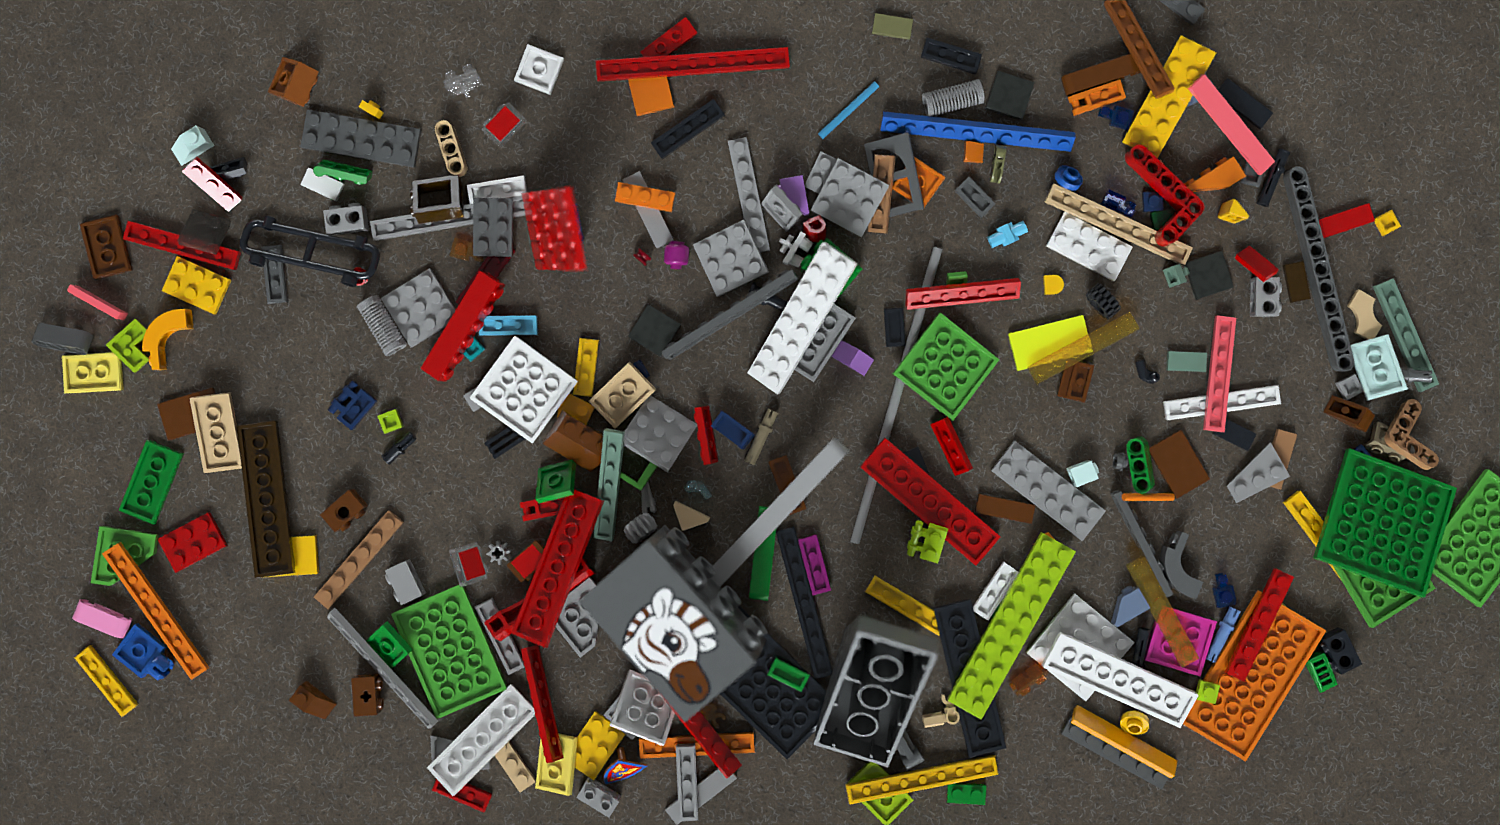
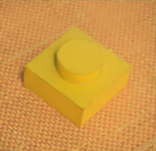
M371 100L369 103L361 101L359 107L362 110L381 119L383 112L379 110L380 106Z

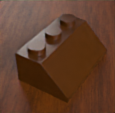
M562 410L542 444L569 460L573 459L576 464L591 472L601 463L603 434Z

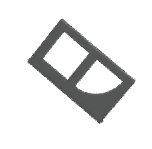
M909 132L864 144L871 176H873L874 150H889L897 154L904 162L906 169L894 172L893 181L908 177L913 203L891 208L889 217L923 210L924 204Z

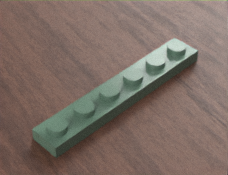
M1394 278L1373 286L1407 367L1413 368V370H1432V374H1430L1432 376L1431 383L1414 382L1417 391L1422 392L1439 385Z
M606 428L603 434L597 497L603 500L604 503L595 524L594 538L612 542L615 535L625 432Z

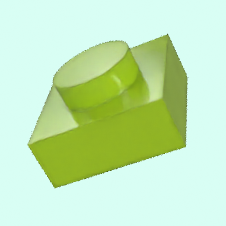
M397 409L378 415L384 434L404 427Z
M1199 679L1196 689L1199 696L1196 700L1216 704L1220 685Z

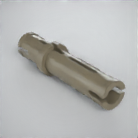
M767 408V412L762 423L758 425V432L744 461L756 465L769 432L772 433L773 429L771 428L779 414L778 412Z

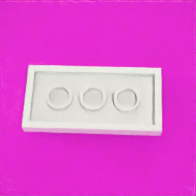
M1063 212L1046 245L1050 249L1112 281L1116 280L1133 248L1067 212Z

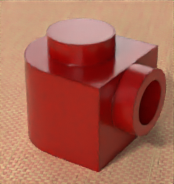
M818 215L803 223V231L810 241L819 242L826 238V223Z

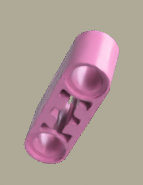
M79 600L72 617L73 620L111 636L125 638L133 620L132 618H125L123 614L99 604H91L88 602L89 600Z

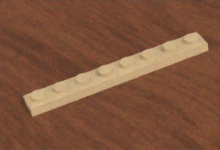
M1051 185L1044 201L1181 266L1186 264L1192 251V247L1179 241H1175L1165 247L1159 246L1155 241V235L1158 231L1059 185ZM1164 235L1165 239H1170L1169 236Z

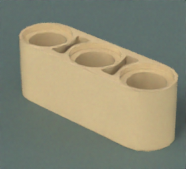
M439 121L435 126V133L446 167L451 174L462 177L467 173L468 169L456 130L448 121ZM449 127V133L442 135V129ZM450 145H455L453 153H448L447 151ZM461 163L460 171L454 172V165Z

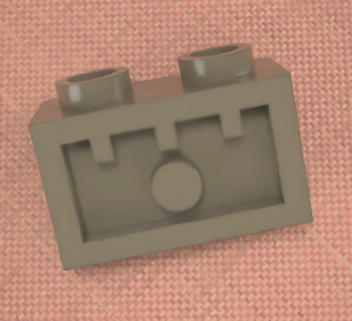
M1376 422L1373 424L1371 439L1365 443L1364 448L1374 454L1388 458L1392 462L1399 463L1406 457L1389 447L1384 440L1389 426ZM1408 445L1409 452L1411 450V445Z

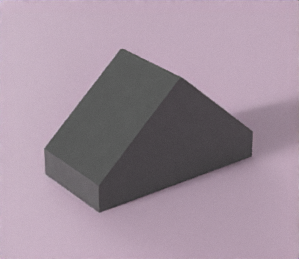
M861 615L845 628L817 723L813 745L888 767L937 657L938 639Z

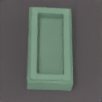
M1167 351L1166 370L1206 372L1207 353Z

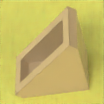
M675 501L673 505L682 531L707 523L710 519L709 516L678 501Z

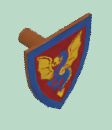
M620 747L617 749L618 759L606 769L603 779L605 784L614 783L637 774L648 765L627 761L624 747Z

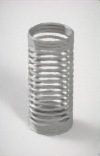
M977 79L971 82L968 81V83H962L961 85L958 84V86L955 85L942 88L941 90L938 89V91L925 92V94H922V101L924 107L925 104L928 107L927 111L925 109L926 115L933 117L937 113L940 115V112L942 114L947 111L950 112V109L953 111L957 110V108L960 109V107L963 109V107H970V105L973 106L977 103L982 104L985 101L981 81Z
M374 295L360 302L357 308L378 341L377 343L383 349L385 356H390L397 352L395 351L396 348L403 349L407 343L404 338H401L402 335L398 332L399 329H396L397 326H394V320H391L392 317H389L390 314L384 308L385 306L381 302L379 295Z

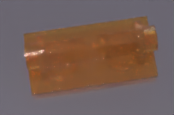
M1035 663L1025 670L1029 676L1027 679L1021 673L1011 680L1012 683L1009 686L1013 691L1015 689L1018 690L1015 692L1017 697L1020 694L1022 697L1032 690L1030 687L1034 684L1040 685L1047 680L1048 672L1047 670L1042 672L1044 668L1041 663Z

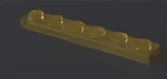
M1129 312L1028 366L1027 369L1035 383L1039 384L1136 332L1140 328Z
M1141 556L1127 564V569L1149 604L1150 611L1179 665L1183 668L1200 659L1146 558Z

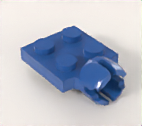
M139 623L134 624L112 654L140 678H144L149 674L154 679L160 680L170 673L167 670L168 668L172 670L174 667L173 661L165 656L164 652L167 646Z

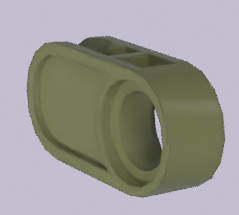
M996 144L994 154L996 155L993 156L990 182L1000 184L1006 156V146Z

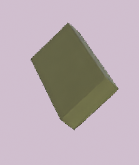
M875 13L872 34L910 40L913 19Z

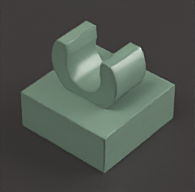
M1180 264L1163 270L1169 288L1187 282L1185 276L1190 274L1188 267L1182 268Z

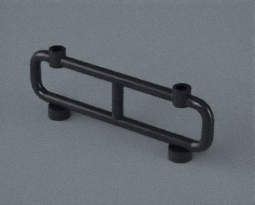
M265 216L264 220L254 219L249 221L245 225L240 238L241 250L245 254L250 255L248 263L254 266L264 267L266 259L319 270L341 275V283L349 287H356L358 279L366 280L371 278L375 274L380 260L379 249L375 245L367 243L368 239L365 237L357 236L356 240L283 225L276 223V219L270 216ZM261 227L268 231L275 230L309 238L303 259L250 248L248 240L252 229ZM317 240L353 247L360 251H370L372 259L368 270L359 272L311 261Z

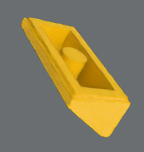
M1235 199L1222 203L1217 217L1235 224L1248 219L1249 215Z

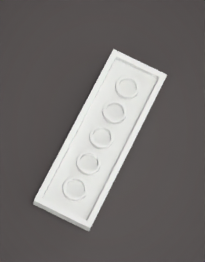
M510 684L427 769L452 796H455L535 715L534 707L513 684Z

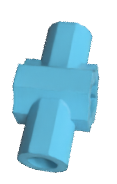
M1024 221L1014 225L1010 222L997 228V232L988 236L987 239L992 248L1001 244L1004 247L1019 240L1018 236L1027 233L1028 230Z

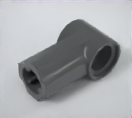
M904 730L897 750L900 753L899 756L907 770L922 763L924 759Z

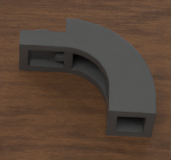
M1177 530L1176 534L1173 533L1170 538V548L1162 546L1160 553V563L1164 568L1162 573L1171 582L1176 591L1197 600L1203 582L1190 577L1183 570L1181 554L1189 534Z

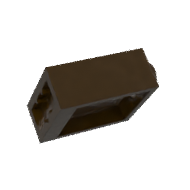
M459 175L412 181L413 189H410V196L413 205L410 206L412 217H415L419 224L464 217L463 184ZM451 190V204L421 208L422 193Z

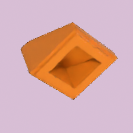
M966 141L964 143L963 162L983 163L984 144Z

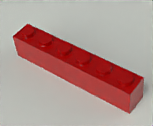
M479 271L420 369L437 381H447L453 376L454 368L462 361L465 350L472 345L476 332L483 327V321L492 312L495 301L502 296L503 288L505 287L504 283L488 272Z

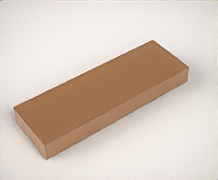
M1276 429L1272 445L1287 470L1297 434ZM1284 480L1270 487L1281 490Z

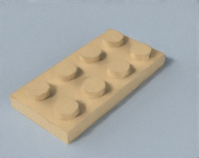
M231 392L191 397L190 404L203 472L210 473L241 469L237 423Z

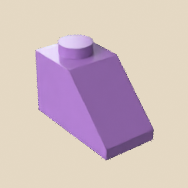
M803 175L780 179V185H777L778 188L782 189L790 201L800 208L804 216H809Z

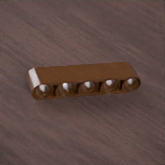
M1128 54L1061 77V82L1066 97L1074 92L1076 94L1087 91L1090 87L1094 86L1096 88L1105 85L1106 82L1111 80L1114 82L1124 79L1127 75L1133 76L1141 72L1132 55Z

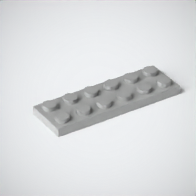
M1013 441L991 470L1081 541L1085 539L1106 512L1016 441Z

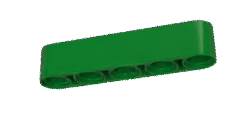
M759 506V515H758V517H759L768 507ZM776 529L754 551L749 599L768 601Z

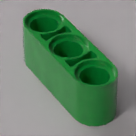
M1138 436L1128 441L1127 454L1134 490L1144 494L1154 487L1155 480L1148 442L1144 437ZM1135 441L1141 444L1140 451L1134 448ZM1138 460L1144 463L1145 467L1143 470L1137 467ZM1141 479H1144V480L1147 481V483H1148V487H1147V488H1143V487L1140 485V480H1141Z

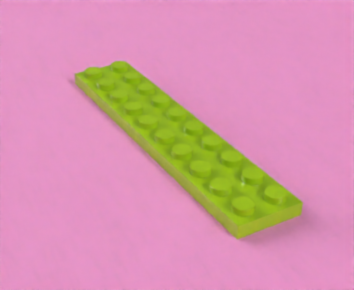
M1040 533L947 698L949 702L982 720L1076 551L1048 535Z

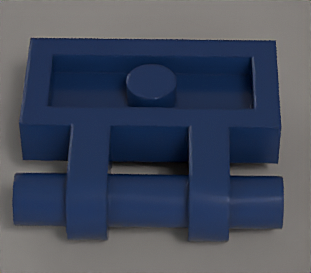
M353 380L349 385L344 386L343 392L338 398L333 399L332 405L328 408V411L332 414L337 410L341 411L337 419L350 430H354L377 403V400L364 389H360L356 393L354 390L358 384ZM350 396L352 400L345 406L343 403Z

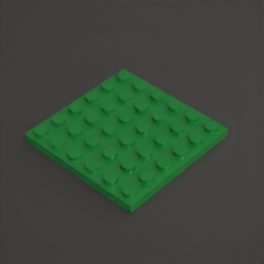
M1346 449L1313 558L1425 598L1457 488L1353 449Z

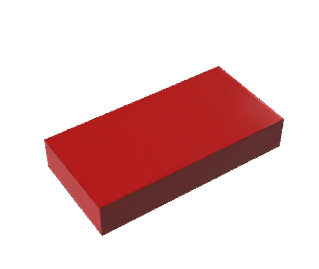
M1248 246L1235 256L1239 263L1263 282L1277 274L1279 270L1251 246Z

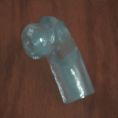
M690 480L684 486L687 493L699 492L704 500L712 496V493L702 481Z

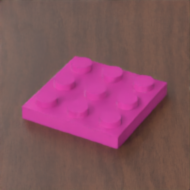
M1160 604L1148 641L1145 660L1201 677L1217 621Z

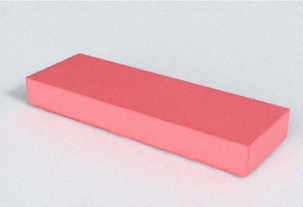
M70 284L67 289L69 293L115 319L125 320L128 313L80 286Z

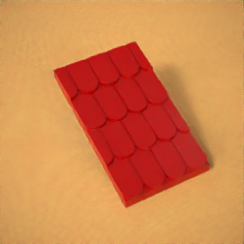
M572 188L521 193L536 269L586 270L583 253V232L578 205L574 204Z

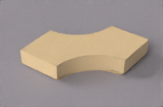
M1358 289L1347 305L1353 311L1356 318L1354 333L1366 340L1373 339L1382 327L1373 313L1375 298Z

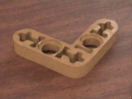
M1410 399L1401 404L1385 433L1384 440L1389 447L1424 470H1429L1438 465L1439 458L1435 452L1409 435L1422 410L1421 404L1417 400ZM1400 419H1403V420L1406 421V424H1407L1406 428H1404V427H1402V426L1400 425V423H1399V420H1400ZM1408 445H1412L1415 448L1414 454L1409 452Z

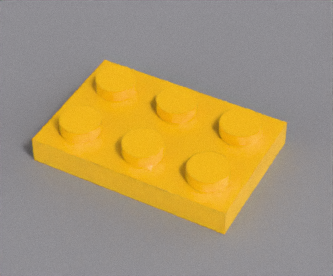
M177 256L162 291L216 315L231 279Z
M597 711L593 713L577 736L575 768L592 780L597 777L625 736V733L620 729L609 726L610 720Z

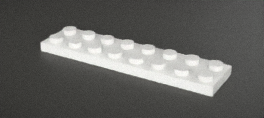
M822 243L750 367L749 375L776 394L782 392L856 267V262L828 243Z
M1060 631L1042 663L1043 668L1181 728L1199 696L1195 691Z

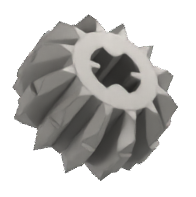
M643 513L630 521L623 531L628 540L632 543H638L651 535L657 528V524L649 513Z

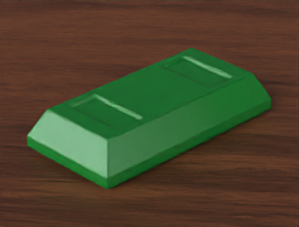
M775 658L767 674L802 692L810 674L778 658Z

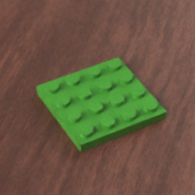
M938 313L892 374L953 421L999 359L942 313Z
M1333 566L1370 628H1374L1421 598ZM1431 580L1426 594L1436 589Z

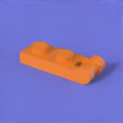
M1119 79L1068 97L1069 104L1072 103L1074 109L1072 110L1073 116H1077L1126 98ZM1084 99L1086 105L1081 107L1079 100Z

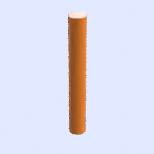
M1173 493L1122 494L1123 501H1173L1175 499Z

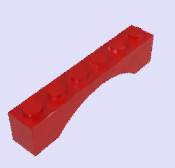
M582 557L570 591L595 574L584 557ZM524 599L500 610L484 622L494 639L502 641L511 635Z

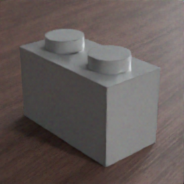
M410 559L385 570V578L388 584L392 585L394 589L393 595L401 605L426 594Z

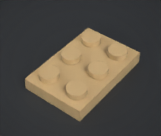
M629 362L589 402L616 428L656 388Z

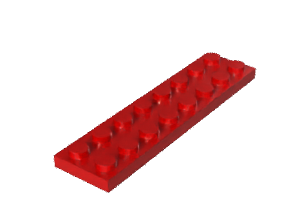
M885 437L859 466L928 526L932 523L948 528L945 540L975 566L1001 537Z
M574 490V495L564 497L511 634L548 648L603 506V500Z

